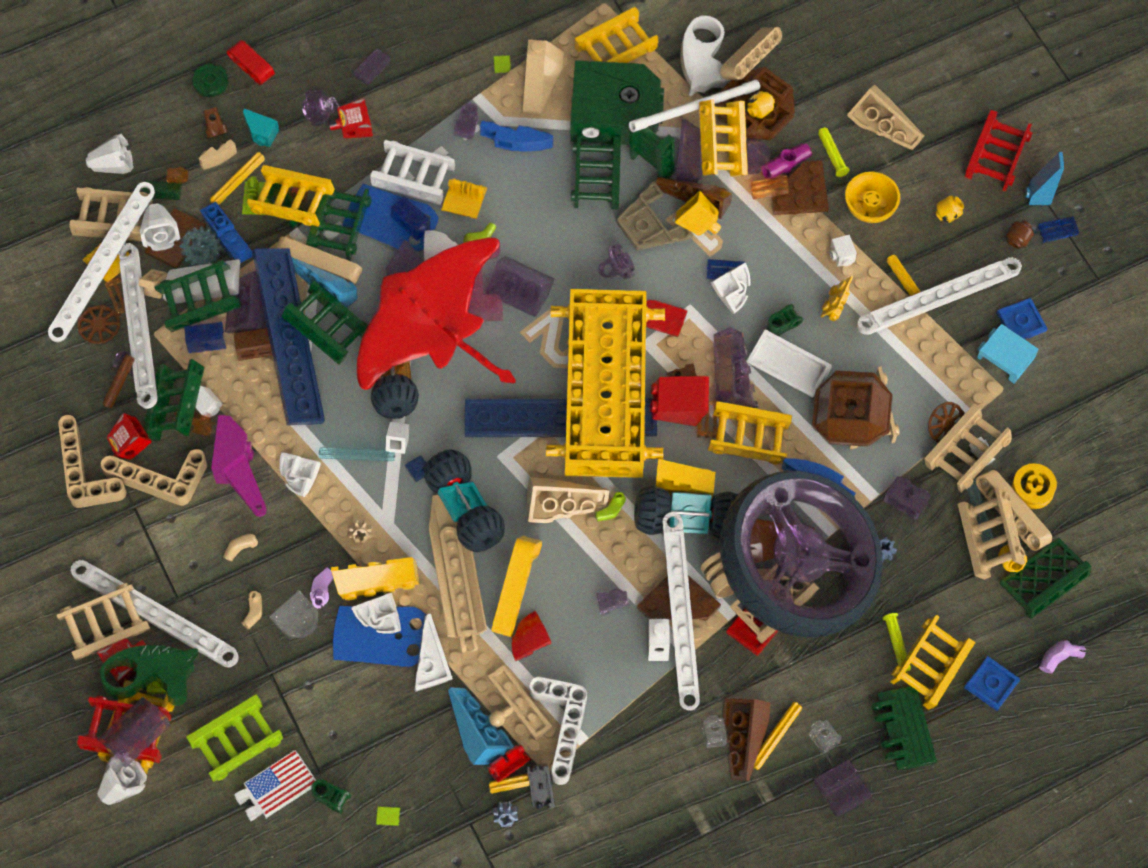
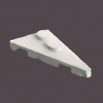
M431 613L427 614L424 619L415 692L452 681Z

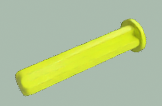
M826 127L819 129L818 135L836 170V176H845L849 173L850 169L845 166Z
M891 613L883 616L882 619L886 621L896 659L900 666L907 656V652L897 621L898 614ZM909 665V667L907 668V670H906L905 672L910 671V669H911V666H910V665Z

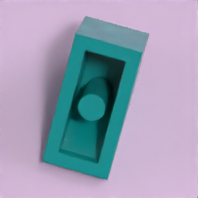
M244 109V119L253 142L259 146L270 147L279 131L278 122Z

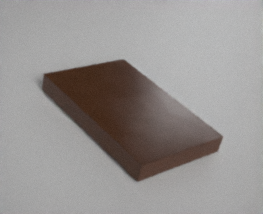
M174 208L170 215L177 223L180 239L178 241L176 239L174 246L169 249L154 251L148 246L145 254L178 269L205 230L206 223Z

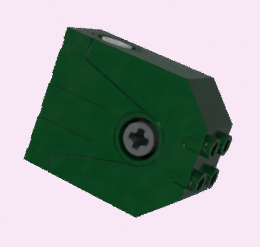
M575 60L570 142H577V135H581V142L584 143L586 141V143L610 144L613 143L614 136L621 137V145H630L629 121L631 118L641 112L644 113V117L663 112L664 88H661V80L645 64ZM662 122L650 125L648 128L656 133L659 124H662Z

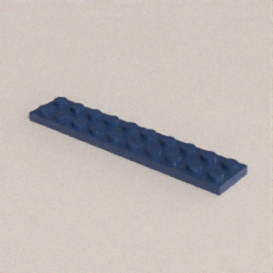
M290 248L254 249L252 254L286 425L323 424L325 418L309 340L282 317L289 303L296 307L301 303Z
M645 398L644 437L657 436V420L652 419V412H650V404L653 398ZM465 399V437H566L567 399ZM606 426L600 428V431L604 434L611 431Z

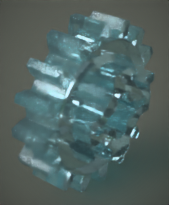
M194 227L191 231L188 230L185 234L186 236H183L181 239L184 242L180 245V248L184 249L181 255H187L185 261L191 260L192 266L195 263H198V265L213 263L216 261L215 258L220 256V253L217 252L221 250V246H217L220 239L215 240L216 233L211 235L209 228L207 231H204L203 227H200L199 230ZM191 238H192V239H193V240H192V243H193V244H192L191 246H189L190 240H191ZM212 248V253L209 256V249Z

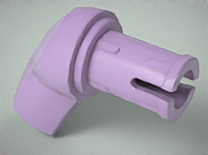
M327 567L314 578L310 598L313 606L316 608H322L321 606H324L329 599L328 585L334 578L331 570Z
M1067 640L1059 641L1045 653L1039 668L1046 673H1053L1059 662L1069 656L1084 658L1086 652H1081L1080 650L1086 649L1081 645H1072Z

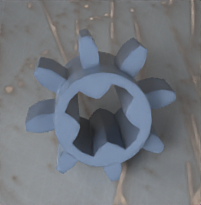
M887 537L880 540L881 548L883 549L882 562L886 559L891 561L893 558L892 554H896L897 551L896 548H893L895 541L891 542L887 540Z
M510 801L499 802L498 807L493 808L494 822H499L501 827H511L513 821H518L517 806L512 807Z

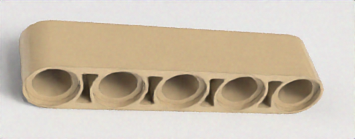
M760 28L722 65V78L724 80L743 79L781 41L782 32L780 28Z
M280 237L274 248H290L291 257L339 276L356 285L363 271L356 263L287 237Z
M991 470L977 477V488L988 501L997 498L996 488L1009 493L1011 497L1010 505L1018 535L1031 550H1039L1051 543L1052 534L997 471ZM999 505L994 507L1000 513Z

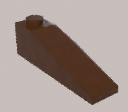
M658 177L656 180L657 186L663 193L685 203L701 191L717 208L719 219H722L731 203L732 193L725 188Z
M759 518L744 520L742 547L746 564L764 562L817 547L815 528L806 525L780 523L779 521H766Z
M725 698L723 724L727 726L728 736L725 738L726 743H729L730 747L728 759L731 780H750L769 723L771 702L756 699Z

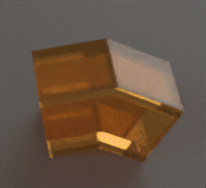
M182 167L168 168L167 182L185 183L188 180L189 171Z

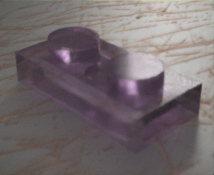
M376 48L354 71V76L366 85H369L391 62V58Z

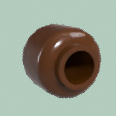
M1024 220L1022 222H1014L1006 234L1007 242L1017 249L1026 247L1034 235L1031 229L1032 225Z

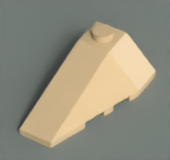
M528 40L523 113L541 114L549 94L563 70L564 51L548 41Z
M876 85L872 86L847 114L859 127L891 139L893 142L911 150L925 137Z
M529 477L527 521L550 523L554 522L553 520L563 517L566 519L570 518L571 515L602 510L607 507L609 489L549 478Z

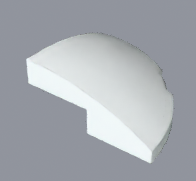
M431 230L425 231L424 261L448 248L456 246L457 243L449 239L444 233Z
M746 263L710 282L719 298L732 314L736 313L744 305L748 297L745 294L747 286H750V274Z
M281 452L280 473L281 476L286 478V486L295 494L305 497L314 483L321 463Z
M392 593L352 607L357 619L364 626L377 629L376 632L386 634L401 631L400 620Z

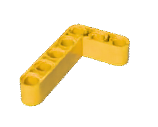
M527 536L517 538L493 621L492 632L508 637L512 636L532 562L538 558L542 547L541 540Z

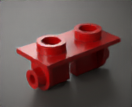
M521 744L519 746L515 745L505 753L507 759L501 756L490 763L488 773L499 783L530 761L531 758L524 752L525 749Z

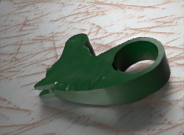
M143 645L119 651L109 657L101 667L100 677L103 690L112 698L127 699L152 682L158 681L161 687L167 691L169 703L173 706L182 705L187 700L186 683L191 672L194 671L193 661L199 655L198 649L194 648L183 651L169 646ZM127 666L134 668L133 670L137 676L129 686L118 688L106 681L107 674L115 667Z

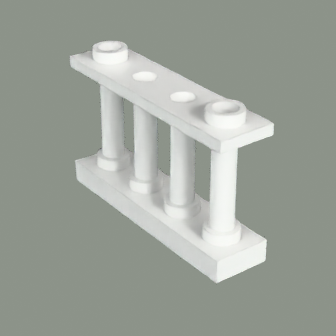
M385 140L384 149L388 154L381 171H372L370 176L371 185L441 205L443 190L440 189L446 171L455 170V160L446 155L441 156L405 146L396 141ZM395 155L405 158L396 177L388 175ZM412 160L422 162L415 181L405 179ZM429 165L439 167L433 186L422 184Z

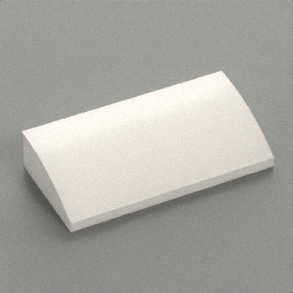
M240 260L224 261L231 268L224 271L229 294L237 295L239 293ZM211 264L169 270L166 280L176 279L208 267ZM213 275L206 278L211 297H222L217 276ZM199 281L189 284L193 301L204 300ZM182 287L172 291L175 304L186 302ZM163 294V299L167 302L165 294Z
M764 330L746 361L750 365L812 398L815 396L816 389L823 384L832 369L831 364L767 330Z

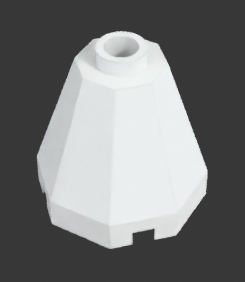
M122 134L114 135L90 151L86 158L88 168H91L94 172L120 174L131 172V169H133L132 154L125 147L128 146V143Z
M160 204L149 205L144 212L140 227L143 246L147 247L148 245L154 251L172 248L174 241L180 239L176 221L164 206Z
M126 755L112 757L108 761L97 793L102 802L108 805L115 804L140 793L145 788L144 782L147 779V775L139 762L127 760L129 757Z

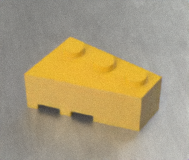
M658 459L656 486L666 490L670 497L672 492L710 494L712 501L716 472Z

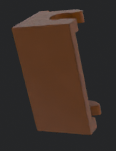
M267 328L233 333L238 361L273 356Z

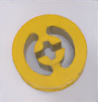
M1035 463L1021 467L1015 474L1012 483V489L1030 509H1040L1047 506L1051 502L1057 487V481L1053 472L1046 466ZM1028 477L1025 489L1023 490L1021 481ZM1045 483L1047 492L1040 496L1043 484Z

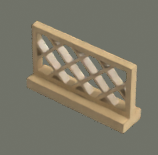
M785 558L780 560L756 582L758 586L762 584L760 588L765 594L766 591L776 592V601L774 602L794 613L811 599L819 589L815 583L811 585ZM783 565L788 570L789 576L779 575V567ZM766 579H775L776 588L766 587ZM779 580H789V589L779 588ZM793 581H799L804 588L801 590L793 589ZM780 593H789V601H780ZM736 600L730 606L758 635L757 639L761 643L776 631L764 623L759 628L753 622L754 616L750 612H743L738 607L740 604L739 600Z

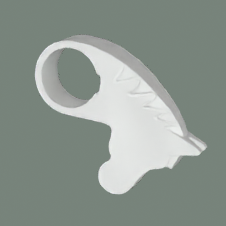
M710 16L695 18L687 27L681 44L680 60L683 74L690 84L689 96H692L697 91L705 93L711 88H724L730 81L722 78V64L713 58L721 46L724 28L717 19ZM707 29L714 33L717 40L712 43H702V41L696 40L693 31Z

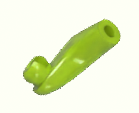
M489 222L483 231L467 233L464 236L463 242L491 237L496 229L495 224Z
M622 492L614 494L608 507L595 512L597 522L613 519L619 514L626 502V497Z

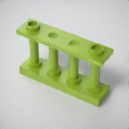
M257 694L187 736L192 749L200 748L212 766L213 771L209 772V775L213 782L224 779L230 771L269 747L274 748L281 743L283 737L280 730L273 733L259 712L263 706ZM248 715L254 717L266 736L265 739L255 744L242 723L243 718ZM230 726L236 727L248 746V749L239 755L224 733L225 729ZM214 736L218 737L231 760L222 765L219 764L207 744V740Z

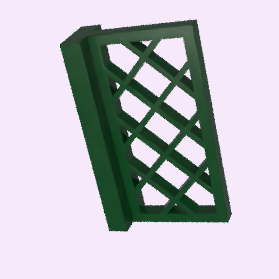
M1057 538L1030 558L1022 570L1012 572L1000 581V585L1026 610V615L1032 619L1090 576L1091 565L1087 561L1083 562L1060 538ZM1059 546L1064 551V555L1052 554V549ZM1048 558L1049 566L1037 565V560ZM1051 560H1063V567L1051 566ZM1066 560H1073L1078 564L1074 568L1065 567ZM1025 569H1034V577L1022 576ZM1037 570L1049 571L1048 578L1036 577ZM1051 571L1063 572L1060 579L1051 578ZM1011 580H1019L1020 586L1019 588H1013L1007 583ZM1022 581L1034 582V588H1022ZM1036 582L1048 583V588L1037 590ZM1021 593L1033 594V599L1026 603L1021 598Z

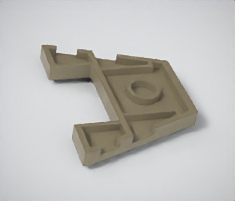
M655 181L651 182L649 187L639 195V198L617 219L618 226L636 251L693 238V233L680 225L667 231L651 209L649 204L663 197V192Z

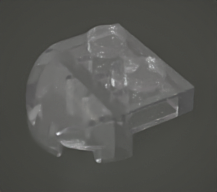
M300 590L294 593L269 616L285 635L292 638L306 637L318 625L317 608L308 601Z

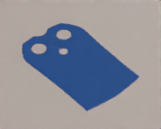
M362 184L356 195L363 197L365 188L369 189L372 202L370 208L367 207L359 233L403 252L410 253L424 250L425 231L435 229L439 219L432 207L425 203ZM351 202L347 210L358 212L360 204ZM422 214L430 216L431 220L428 224H421L419 222V217ZM345 217L342 226L353 228L355 219ZM403 222H409V226L403 227ZM418 235L421 239L420 243L417 245L410 244L409 237Z
M339 606L333 635V660L368 662L410 667L418 663L420 651L416 656H410L407 653V647L411 644H416L420 650L426 616L423 611L416 607H396L401 631L385 634L376 632L377 629L370 626H364L355 616L352 610L353 606ZM413 618H419L422 621L420 629L413 630L410 628L409 623ZM396 633L402 634V638L400 640H397L395 638Z

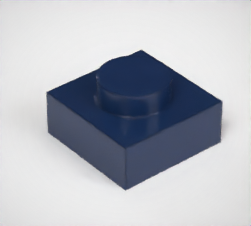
M422 455L405 464L406 470L415 482L424 478V469L427 462Z

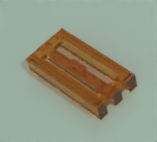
M787 175L751 182L753 200L789 193Z
M119 277L106 282L105 286L118 316H121V313L126 314L124 300L117 285L120 282L122 286V279ZM111 285L114 286L119 301L122 305V308L120 309L116 303V300L110 288Z
M709 401V405H713V411L717 401ZM709 409L705 415V431H701L702 420L697 424V438H701V436L716 438L717 416H713V431H709Z

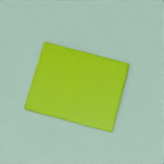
M510 55L494 56L495 73L511 71Z
M378 807L376 825L399 826L400 808Z

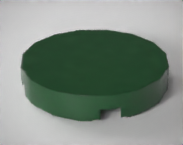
M211 63L202 65L196 69L192 77L194 89L204 97L218 96L228 87L227 72L219 65Z

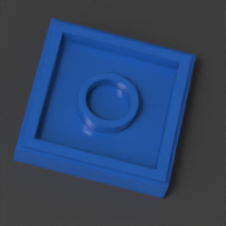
M1031 298L1004 307L996 312L1002 325L1023 339H1028L1047 331V327Z
M987 656L964 688L998 711L1019 683L1020 678Z

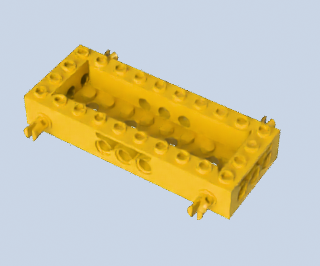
M570 289V304L568 306L551 305L550 318L566 317L569 320L566 443L564 445L546 444V457L563 456L565 458V476L643 478L644 461L646 459L663 460V447H646L644 445L646 322L648 320L665 321V308L649 309L646 307V291ZM609 322L613 327L605 329L602 325ZM603 357H610L612 361L604 363L601 359ZM608 391L611 393V397L603 398L601 393ZM606 426L611 431L604 434L600 431V428Z

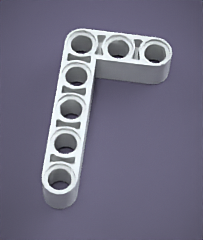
M536 677L530 682V695L533 699L566 706L552 766L553 781L558 785H563L570 779L587 703V691L581 685ZM535 686H542L544 689L536 692L533 688ZM555 690H562L563 694L556 696L553 692ZM575 694H581L583 698L580 700H576L573 698V696ZM574 712L577 713L579 717L576 719H571L568 715ZM568 731H571L575 734V736L572 738H567L564 736V734ZM566 750L570 752V756L562 757L560 753ZM564 770L566 775L559 777L556 775V771Z

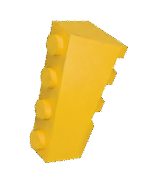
M413 557L387 560L385 565H382L380 562H370L366 567L356 566V564L348 565V568L345 570L331 567V572L338 594L345 600H355L357 596L361 595L371 597L375 596L377 592L392 593L398 588L412 589L414 585H419L417 562Z

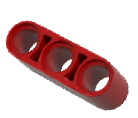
M243 40L238 41L227 50L230 59L259 85H262L275 74L271 65Z

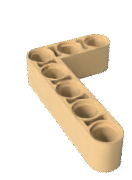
M65 415L59 420V432L66 489L71 504L76 508L123 500L127 491L123 481L119 478L86 482L79 427L73 416ZM67 425H73L71 428L65 429ZM70 442H75L72 446H67ZM77 459L75 463H69L71 460ZM76 476L79 477L78 480H76V481H71L72 478H74V477H76ZM120 487V490L116 492L112 491L114 488ZM95 491H101L100 494L93 495ZM82 494L81 497L74 498L75 495Z
M199 449L190 451L176 480L114 456L103 458L101 468L108 479L119 478L126 486L183 506L190 502L207 468V460L203 451ZM202 459L199 463H194V460ZM109 466H115L113 469L107 470ZM127 472H132L130 476H124ZM193 475L192 479H185L187 476ZM144 479H150L149 482L142 483ZM167 485L166 489H159L161 486ZM179 492H185L183 496H177Z

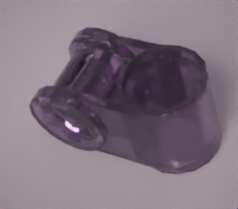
M466 103L463 105L454 127V136L473 139L479 120L478 108L475 104Z

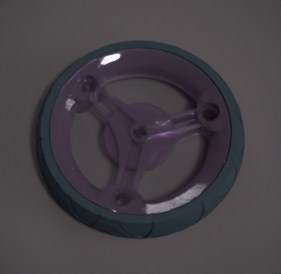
M783 471L755 480L744 488L732 502L723 520V528L720 534L721 561L732 591L740 603L755 618L785 634L796 637L815 638L840 632V630L850 627L864 615L877 595L880 586L883 566L882 549L878 533L870 516L852 494L839 484L820 475L802 471ZM790 502L807 503L827 514L842 531L850 551L840 550L828 545L820 533L809 526L803 525L794 513ZM760 514H769L778 533L773 547L774 558L778 567L773 580L762 579L755 566L751 551L752 529ZM830 558L840 559L842 562L832 561ZM826 571L843 573L848 586L835 601L820 607H805L794 604L789 590L796 581L802 583L812 582L821 577ZM784 574L789 577L785 586L778 583Z

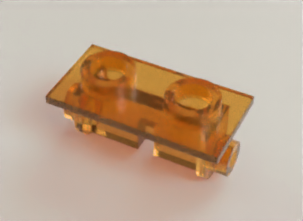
M199 415V418L193 417L192 425H195L193 432L204 436L211 435L212 428H210V424L216 423L211 422V418Z

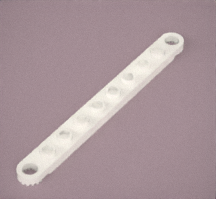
M142 182L138 184L49 327L48 335L52 341H64L152 200L154 187L150 183ZM143 187H147L150 190V194L146 197L142 196L139 192ZM55 328L63 330L64 333L61 337L53 336L52 332Z
M126 243L119 252V263L131 356L135 359L132 365L135 390L139 405L149 409L157 402V390L143 287L139 286V281L142 277L139 251L133 244ZM132 249L130 255L125 256L126 252ZM150 395L149 401L144 403V398Z
M1009 257L1003 261H998L872 311L858 319L857 329L860 333L869 335L1015 277L1020 273L1021 262L1017 258ZM1013 264L1016 267V270H1009L1007 265ZM869 322L871 324V328H866L862 326L861 323Z
M670 512L663 518V532L679 702L683 709L691 711L698 707L700 698L683 521L678 513ZM670 517H675L678 520V525L674 528L667 525V520ZM686 695L694 696L695 704L693 706H687L684 703Z
M75 561L71 566V574L74 579L103 596L116 591L117 586L124 584L87 561ZM78 567H86L85 574L77 575L76 570ZM135 589L129 592L140 618L193 649L197 648L198 652L224 667H232L238 662L239 655L234 647ZM121 595L110 599L127 609ZM227 652L234 654L230 661L223 659V655Z

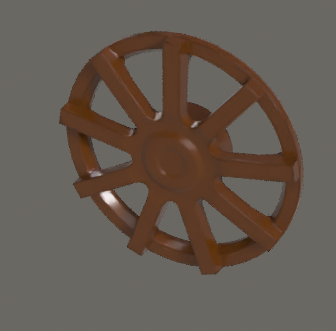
M104 305L88 307L78 318L79 334L84 340L93 344H102L110 341L117 335L120 328V319L116 311ZM94 310H100L98 317L94 315ZM104 310L110 312L108 315L102 318ZM88 313H90V315L92 316L93 320L86 319V318H84V317H85ZM111 316H115L116 321L106 322ZM82 322H87L91 324L89 326L81 328ZM116 325L117 327L115 332H112L107 326ZM92 329L88 337L83 334L84 331ZM104 331L111 335L109 338L103 340L102 333ZM95 333H99L100 341L91 340Z
M944 402L938 405L931 413L928 421V431L934 441L939 443L941 440L938 438L943 431L945 436L956 424L954 421L964 416L965 412L958 404ZM946 405H952L949 415L947 414ZM942 407L943 415L939 416L936 414V411ZM957 408L959 413L952 417L955 409ZM933 416L938 419L935 425H931ZM940 428L934 436L931 429Z

